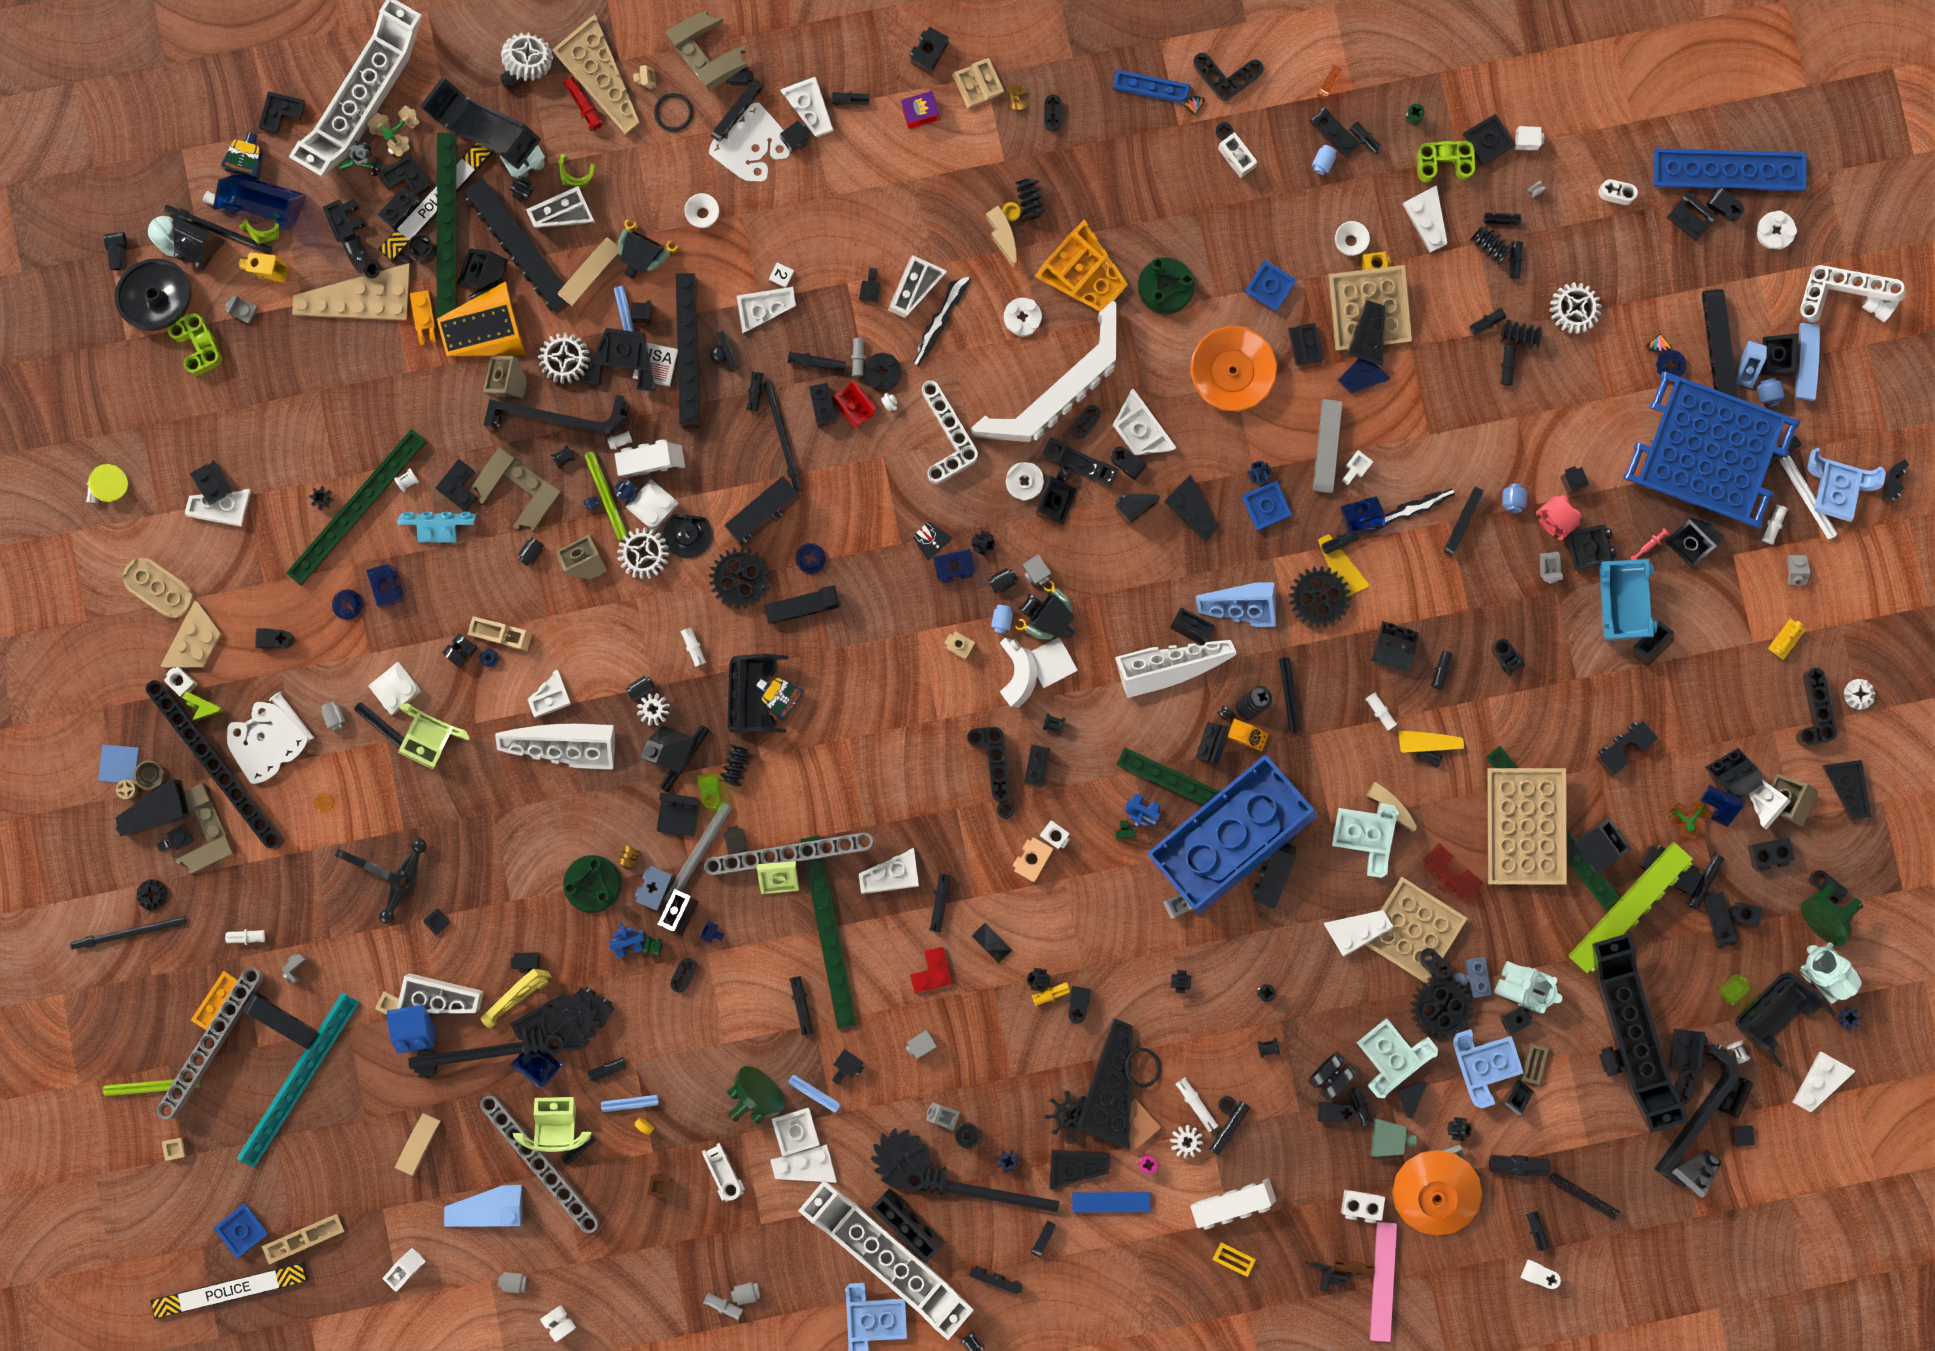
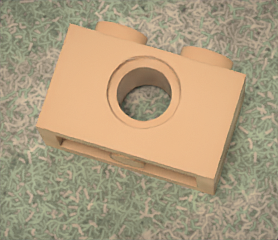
M1033 837L1031 841L1027 839L1022 848L1025 851L1022 858L1018 856L1013 866L1015 867L1014 872L1034 883L1053 848ZM1029 854L1037 856V862L1033 865L1028 864L1026 861V857Z

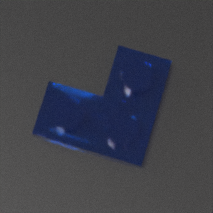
M1712 785L1707 787L1700 801L1715 807L1710 819L1727 827L1745 803V800Z

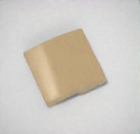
M989 58L973 63L970 67L952 74L967 109L1004 93V89Z

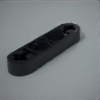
M756 79L752 81L714 129L711 137L721 142L759 95L764 85Z
M1476 486L1473 488L1445 545L1444 553L1452 556L1484 490Z

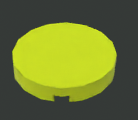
M100 465L89 476L88 484L92 490L91 492L101 501L113 502L120 499L127 491V477L115 465Z

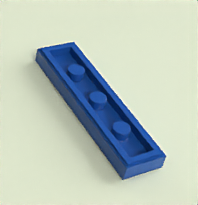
M1116 70L1113 90L1177 103L1188 97L1190 84Z
M1072 1192V1212H1150V1192Z

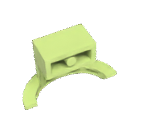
M408 703L399 705V709L414 717L398 751L399 754L433 769L449 735L463 740L470 739L467 732L463 729L439 721Z
M574 1097L535 1098L534 1141L526 1138L523 1133H513L515 1140L529 1149L543 1152H559L576 1149L591 1138V1132H581L580 1137L574 1140L576 1116Z

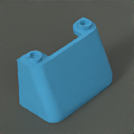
M1649 559L1601 562L1600 587L1604 641L1653 637L1654 633H1657L1656 621H1653L1651 618L1649 579L1650 575H1653V564H1649Z

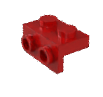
M852 381L848 387L832 397L834 403L854 428L870 419L877 411L874 403L868 399L862 387L855 381Z

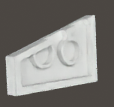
M816 77L780 90L816 137L834 131Z
M1436 185L1402 204L1429 253L1447 245Z
M793 287L738 295L737 302L742 333L795 307Z
M245 489L233 492L232 494L229 493L226 497L210 506L203 495L189 496L185 515L242 527L251 490Z
M914 848L859 873L861 894L919 887Z
M1384 910L1324 923L1343 957L1394 928Z
M1819 1052L1792 1103L1808 1112H1812L1846 1081L1855 1070L1825 1053Z
M827 1144L770 1160L775 1179L837 1183Z

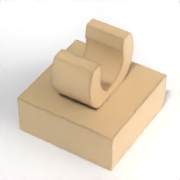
M647 65L640 66V73L633 74L634 82H638V84L649 89L656 88L655 69Z

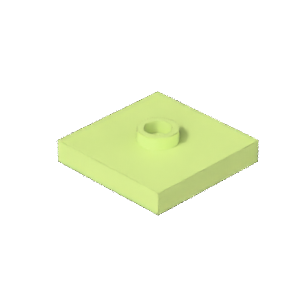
M796 861L757 865L761 894L799 891Z

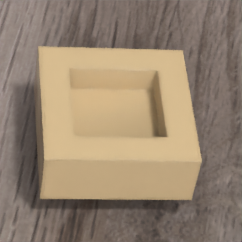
M384 991L375 1009L387 1015V1010L397 1009L399 998Z
M183 1137L162 1142L165 1161L186 1157Z

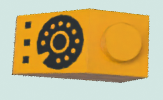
M1234 719L1231 723L1227 739L1262 752L1269 734L1250 724Z

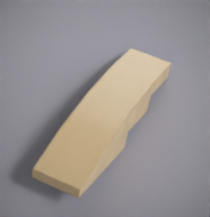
M606 237L562 287L558 295L573 306L619 254L618 246Z
M335 1214L262 1246L268 1264H272L344 1232L338 1215Z

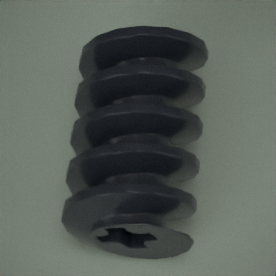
M1023 179L1015 183L1019 185L1017 192L1020 193L1018 198L1022 200L1019 204L1021 207H1024L1021 210V213L1025 215L1023 217L1024 221L1040 218L1041 214L1046 212L1044 209H1039V207L1044 205V202H1038V199L1043 196L1036 194V192L1041 190L1040 187H1035L1039 180Z
M1488 224L1484 227L1481 226L1469 241L1477 239L1475 246L1482 244L1481 251L1488 249L1486 255L1494 254L1492 260L1500 259L1499 265L1511 251L1512 244L1505 246L1506 239L1499 241L1500 234L1494 237V229L1488 232Z
M1507 320L1502 327L1500 343L1506 338L1508 345L1512 340H1514L1515 346L1521 341L1523 348L1529 343L1530 349L1536 344L1538 350L1542 337V328L1537 326L1534 330V325L1531 324L1527 329L1526 323H1522L1519 327L1518 321L1512 326L1511 320Z
M1264 686L1255 687L1236 702V712L1241 718L1246 720L1255 718L1272 704L1271 692Z
M731 744L730 747L734 751H728V754L732 758L725 759L729 765L722 767L727 772L720 773L724 780L719 781L736 787H742L738 779L745 778L740 773L747 772L743 765L750 764L746 758H752V755L748 752V749Z

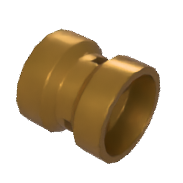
M623 844L622 854L618 857L617 863L635 869V861L640 856L641 851Z

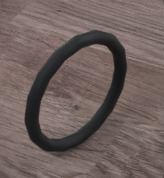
M670 93L661 97L654 109L655 120L659 126L668 131L682 130L689 124L693 115L692 105L689 100L677 93ZM667 98H680L688 106V119L679 127H668L659 119L658 108L662 101Z
M1140 1047L1128 1055L1125 1062V1072L1132 1084L1137 1087L1147 1088L1158 1080L1161 1073V1064L1154 1051ZM1138 1052L1151 1054L1157 1064L1155 1077L1146 1084L1136 1082L1131 1077L1129 1071L1130 1060Z

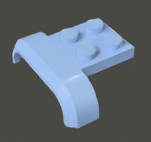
M1819 448L1812 450L1807 468L1812 475L1820 478L1814 511L1851 522L1854 518L1859 490L1874 491L1880 489L1884 485L1886 472L1882 467H1878V469L1873 471L1855 468L1821 457L1819 455Z
M1469 1029L1457 1033L1453 1039V1045L1470 1098L1475 1106L1482 1109L1495 1104L1494 1098L1488 1090V1084L1523 1074V1070L1512 1036L1474 1047L1472 1030Z
M850 1283L845 1288L849 1351H869L868 1341L907 1339L906 1308L903 1298L866 1301L865 1283Z

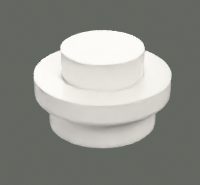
M888 393L884 394L881 400L888 411L896 410L898 401L895 396Z

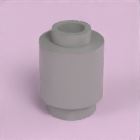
M336 701L321 706V713L328 729L337 731L344 727L343 724L346 721Z
M504 1272L503 1276H499L498 1287H501L502 1292L520 1294L526 1291L527 1276L519 1273Z
M750 1282L734 1286V1291H731L733 1303L737 1302L738 1306L756 1302V1299L761 1298L757 1283L752 1284Z

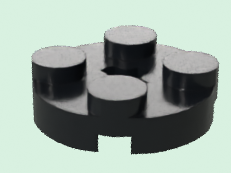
M874 354L866 360L863 373L864 379L869 386L877 391H889L896 386L901 378V366L898 360L891 354ZM881 367H883L885 370H888V372L885 373V377H881V374H877V371H879Z

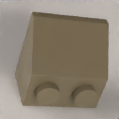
M1776 774L1771 786L1791 801L1778 817L1803 827L1819 792L1807 783Z

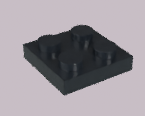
M1496 114L1463 133L1466 141L1472 143L1474 154L1482 166L1516 146Z

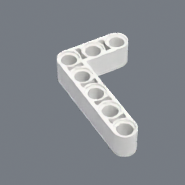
M1818 265L1811 271L1800 311L1806 322H1817L1821 316L1828 289L1894 302H1900L1905 299L1907 291L1903 282L1897 279ZM1819 274H1826L1823 279H1817ZM1844 277L1841 283L1835 282L1837 278ZM1857 281H1863L1861 286H1854ZM1875 285H1882L1879 290H1873ZM1895 288H1901L1899 293H1892ZM1814 292H1820L1819 296L1811 297ZM1808 310H1815L1812 315H1806Z
M929 380L922 386L923 397L956 451L929 468V481L932 484L938 485L976 463L978 452L938 384ZM929 386L936 389V392L932 395L925 392ZM943 403L946 407L943 411H938L935 409V405ZM947 419L955 421L953 427H947L944 423ZM957 435H962L965 441L958 444L954 441V438ZM967 451H971L975 456L973 459L967 460L964 454ZM950 461H956L958 467L954 470L949 469L947 464ZM938 470L942 476L939 479H934L931 477V473Z

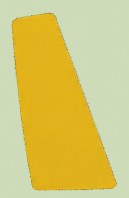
M1329 534L1318 540L1321 549L1323 543L1333 539ZM1341 548L1328 554L1323 552L1328 567L1331 568V574L1338 571L1336 577L1343 576L1342 584L1348 583L1345 590H1351V592L1346 594L1347 597L1369 586V583Z
M1413 731L1398 732L1402 753L1464 748V741L1461 737Z

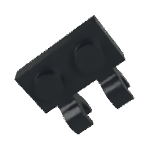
M339 199L323 206V210L338 243L347 237L356 235L355 229L367 226L364 218L361 216L351 221L348 218L347 212L359 209L358 203L354 199L344 204Z

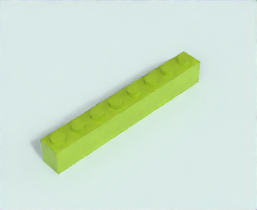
M1672 842L1568 955L1569 958L1586 973L1589 971L1593 972L1595 969L1592 943L1623 935L1629 928L1633 929L1639 922L1638 918L1642 914L1646 915L1651 910V904L1664 896L1666 893L1664 890L1667 886H1673L1677 882L1679 873L1682 870L1685 872L1690 868L1693 858L1675 842Z

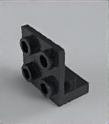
M660 792L659 800L661 803L657 832L694 837L700 798Z
M1674 1028L1669 1067L1701 1071V1068L1705 1065L1703 1049L1707 1046L1705 1032Z

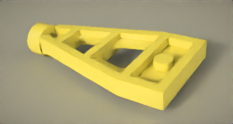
M531 970L492 1008L481 1016V1021L487 1028L491 1029L497 1024L496 1021L501 1015L535 990L544 988L552 976L545 970Z

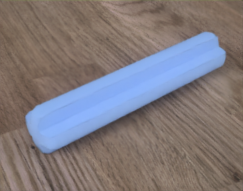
M623 286L616 287L614 292L623 330L634 331L625 289Z
M792 1075L788 1081L789 1085L833 1112H837L841 1106L839 1102L795 1075Z
M657 1095L603 1101L601 1102L602 1112L657 1106L659 1099Z

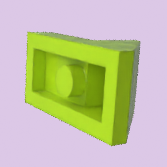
M185 691L182 697L187 700V705L196 709L199 706L193 718L194 721H200L224 711L223 708L190 692Z

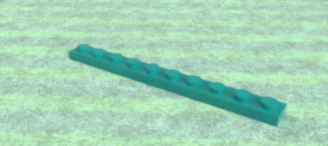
M343 992L341 993L318 1029L319 1033L309 1049L304 1051L238 1155L237 1159L240 1162L255 1168L360 1003L357 999Z

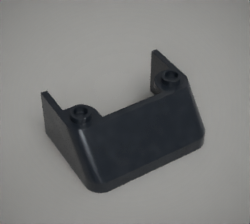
M761 653L732 657L729 664L727 722L731 733H786V729L775 728L776 722L774 717L766 714V707L760 701L764 693L758 690L756 685L761 678L767 681V677L773 676L777 671V661L788 660V656Z
M1786 972L1781 974L1736 1018L1735 1024L1740 1032L1765 1057L1781 1068L1783 1064L1774 1053L1778 1043L1773 1036L1798 1011L1805 1015H1811L1819 1008H1822L1831 1016H1834L1835 1012L1823 995L1794 974Z

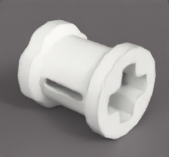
M411 468L399 478H394L402 492H405L406 488L414 483H419Z
M1743 1040L1727 1046L1728 1050L1735 1051L1737 1064L1751 1059L1743 1047Z

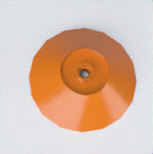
M1229 325L1211 331L1199 341L1192 354L1190 374L1195 389L1207 403L1220 410L1239 412L1255 407L1269 395L1276 382L1278 364L1273 348L1261 334L1247 327ZM1235 368L1236 373L1231 374L1229 369Z
M1441 1150L1422 1152L1406 1161L1396 1174L1392 1190L1395 1209L1403 1221L1420 1233L1434 1236L1453 1234L1469 1225L1479 1211L1482 1199L1480 1178L1471 1164L1457 1154ZM1440 1195L1441 1199L1436 1200L1434 1197Z

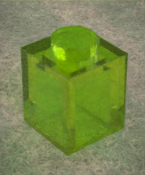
M1733 974L1717 991L1729 1004L1734 1005L1750 990V987L1745 977Z

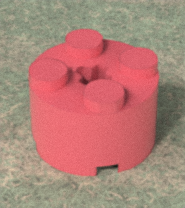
M1564 495L1553 496L1536 511V515L1540 514L1541 516L1539 522L1544 529L1552 536L1555 534L1560 536L1557 538L1559 540H1563L1579 526L1580 519L1582 518L1581 513L1570 506L1569 500Z

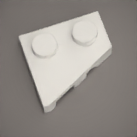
M1762 780L1763 785L1748 794L1760 818L1761 825L1767 830L1791 801Z

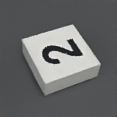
M776 263L769 281L787 288L794 270Z

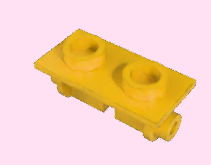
M1790 618L1768 649L1784 660L1806 629L1803 628V624L1799 621L1795 622Z

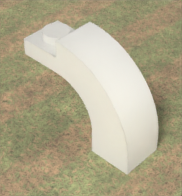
M1004 638L1000 644L1012 658L1015 671L1011 682L1000 693L1011 707L1019 708L1034 690L1037 680V665L1030 649L1021 647L1015 639Z

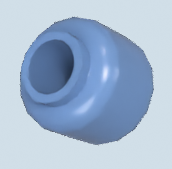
M1775 378L1761 381V385L1757 387L1760 402L1762 404L1768 403L1769 407L1780 404L1779 400L1785 397L1781 381Z
M1510 484L1509 487L1503 490L1502 506L1507 509V512L1519 513L1527 506V490L1522 488L1520 484Z

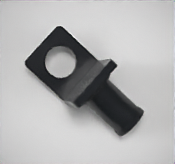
M1305 1261L1307 1265L1322 1267L1319 1290L1328 1292L1329 1284L1346 1286L1347 1282L1339 1279L1347 1280V1274L1331 1272L1332 1266L1328 1264Z

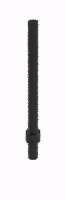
M166 205L164 208V212L184 221H189L270 254L272 251L271 246L263 243L257 244L251 238L189 214V211L182 208L179 210L169 205Z
M768 381L764 383L787 463V474L791 478L793 488L796 491H801L798 467H795L772 383Z
M184 916L96 937L91 935L85 937V939L70 942V947L72 950L82 947L91 948L95 947L96 944L180 926L186 924V918Z

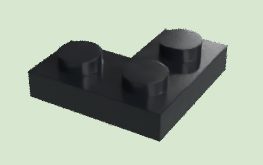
M268 91L259 129L278 134L283 116L302 120L306 101Z
M411 154L379 172L389 191L405 181L415 197L431 188Z
M458 459L435 489L464 512H467L477 497L463 485L475 471Z

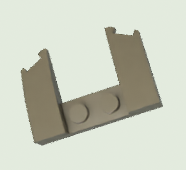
M704 11L675 25L666 31L665 34L703 86L710 92L745 68L747 62L742 61L741 54L746 53L743 45L712 62L708 60L695 41L722 23L723 19L719 16L716 18L708 15V11Z
M499 447L478 476L472 488L478 489L482 497L479 499V502L483 505L504 476L508 477L533 496L513 527L519 529L520 525L531 527V532H534L562 493Z
M203 783L184 791L189 812L195 811L208 841V844L175 859L179 865L183 862L188 866L190 874L235 855V851L206 784Z

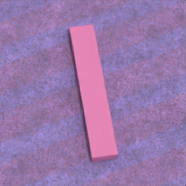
M1376 1223L1375 1270L1370 1340L1390 1342L1397 1223Z

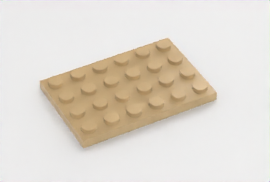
M1487 768L1488 884H1567L1566 768Z

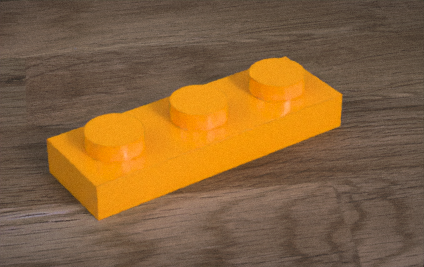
M223 971L191 1021L207 1030L238 979Z

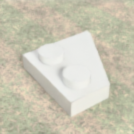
M555 670L546 683L544 682L539 687V690L528 699L535 719L571 705L558 670Z

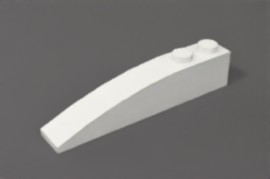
M1231 640L1206 642L1203 646L1193 643L1188 644V647L1177 648L1176 645L1169 646V649L1161 650L1158 647H1152L1118 656L1115 659L1127 698L1164 689L1196 677L1235 656L1236 650Z
M553 724L499 732L495 735L498 751L520 756L527 754L532 756L533 759L538 760L545 758L551 760V763H567L569 767L614 768V725Z

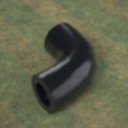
M353 235L342 240L345 252L353 267L367 278H376L380 274L381 266L379 262L370 258L360 236Z

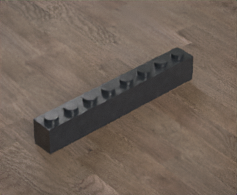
M481 178L464 191L467 195L465 200L471 208L473 206L477 208L478 212L476 214L482 222L487 221L490 225L487 229L493 237L498 236L500 238L499 244L505 252L509 250L513 255L510 259L516 267L519 265L524 271L521 273L528 282L532 280L535 284L532 288L539 297L541 295L544 296L546 299L544 304L550 311L554 310L558 314L570 304L558 295L564 284L485 180Z
M695 273L676 274L679 424L681 428H700L697 279Z

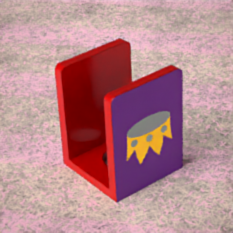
M933 90L901 100L902 111L908 129L940 120V113Z

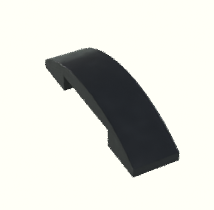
M1050 437L1042 455L1060 465L1063 464L1064 467L1071 468L1072 471L1110 487L1119 472L1118 468L1091 458Z

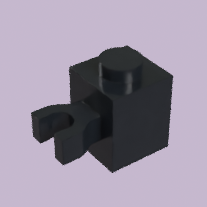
M844 1049L833 1064L839 1071L832 1081L838 1085L845 1074L851 1078L854 1075L858 1077L864 1069L862 1066L864 1061L847 1049Z

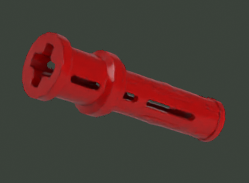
M572 76L565 79L563 84L581 111L580 116L586 120L589 125L588 129L595 131L604 125V121L597 115L595 106L590 105L575 78Z

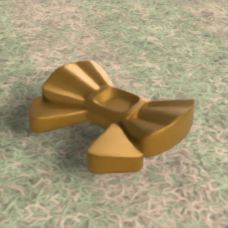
M1018 84L1007 87L1011 100L1010 110H1024L1028 104L1020 101L1019 95L1027 93L1029 90L1024 85L1020 86Z

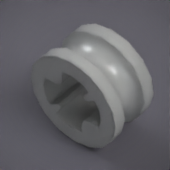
M1540 180L1527 191L1532 193V198H1535L1546 189V186H1542V181Z

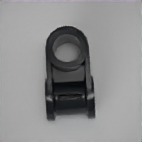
M1717 188L1706 202V205L1711 210L1719 213L1731 222L1737 221L1744 213V205L1722 188ZM1734 208L1737 209L1735 214L1732 213Z
M1116 447L1110 455L1111 462L1133 480H1136L1147 466L1142 459L1124 447ZM1120 452H1122L1123 459L1120 458L1119 460H1117V455L1115 453L1119 454Z
M256 628L255 648H289L294 643V636L290 632ZM286 637V640L280 641V638Z
M1500 639L1492 644L1491 651L1507 676H1511L1512 672L1519 667L1523 668L1525 666L1523 659L1508 640ZM1499 643L1505 645L1506 650L1504 653L1498 651L1497 646Z
M1072 985L1068 1013L1072 1023L1079 1024L1084 1021L1087 1006H1089L1090 988ZM1076 1009L1080 1010V1014H1083V1017H1079L1078 1020H1074L1075 1017L1071 1015Z
M1318 1101L1317 1121L1350 1122L1355 1118V1110L1348 1104ZM1345 1108H1348V1111L1351 1112V1115H1348L1347 1118L1341 1114V1111H1345Z

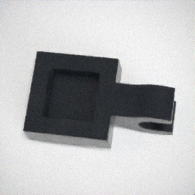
M869 268L868 281L862 280L859 300L878 303L881 283H876L878 271L876 268Z
M183 824L167 833L169 839L156 845L159 851L164 852L173 846L175 850H179L194 842L186 825Z

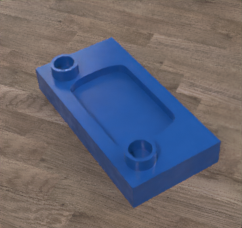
M1265 754L1152 848L1147 855L1199 916L1317 818L1318 815Z

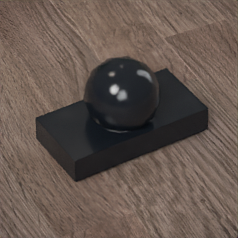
M723 331L718 332L717 336L721 345L711 349L710 358L717 364L728 360L732 371L737 370L739 366L726 335Z

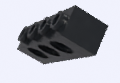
M890 1188L871 1207L926 1263L946 1243Z

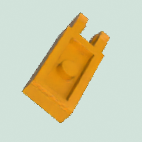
M426 290L410 293L420 345L425 344L424 330H429L430 340L432 343H435L437 341L436 325L430 292Z

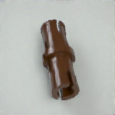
M1335 1260L1334 1272L1351 1274V1276L1365 1275L1373 1277L1375 1265L1357 1263L1354 1260L1353 1262Z

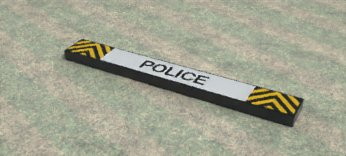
M474 144L457 162V192L492 156L493 152ZM437 185L378 248L392 263L408 247L410 238L420 234L437 215Z
M304 1262L152 1299L150 1302L154 1319L304 1283L308 1279Z

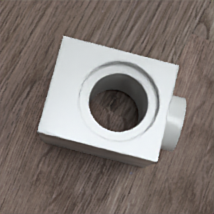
M1519 126L1515 132V150H1538L1544 144V133H1541V127Z
M180 667L169 670L166 674L167 677L164 679L180 697H183L185 691L191 692L198 685ZM179 676H182L183 683L182 685L177 686L176 679Z
M1051 820L1039 837L1058 850L1060 847L1064 849L1070 840L1068 838L1070 833ZM1053 831L1061 833L1060 841L1055 842L1051 839L1050 835Z

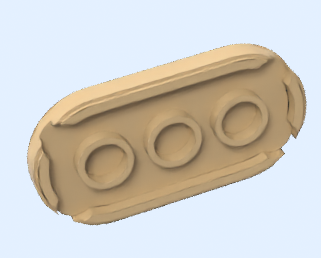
M148 558L135 559L126 565L123 571L125 587L139 599L162 615L170 618L181 617L190 610L193 604V593L186 583Z

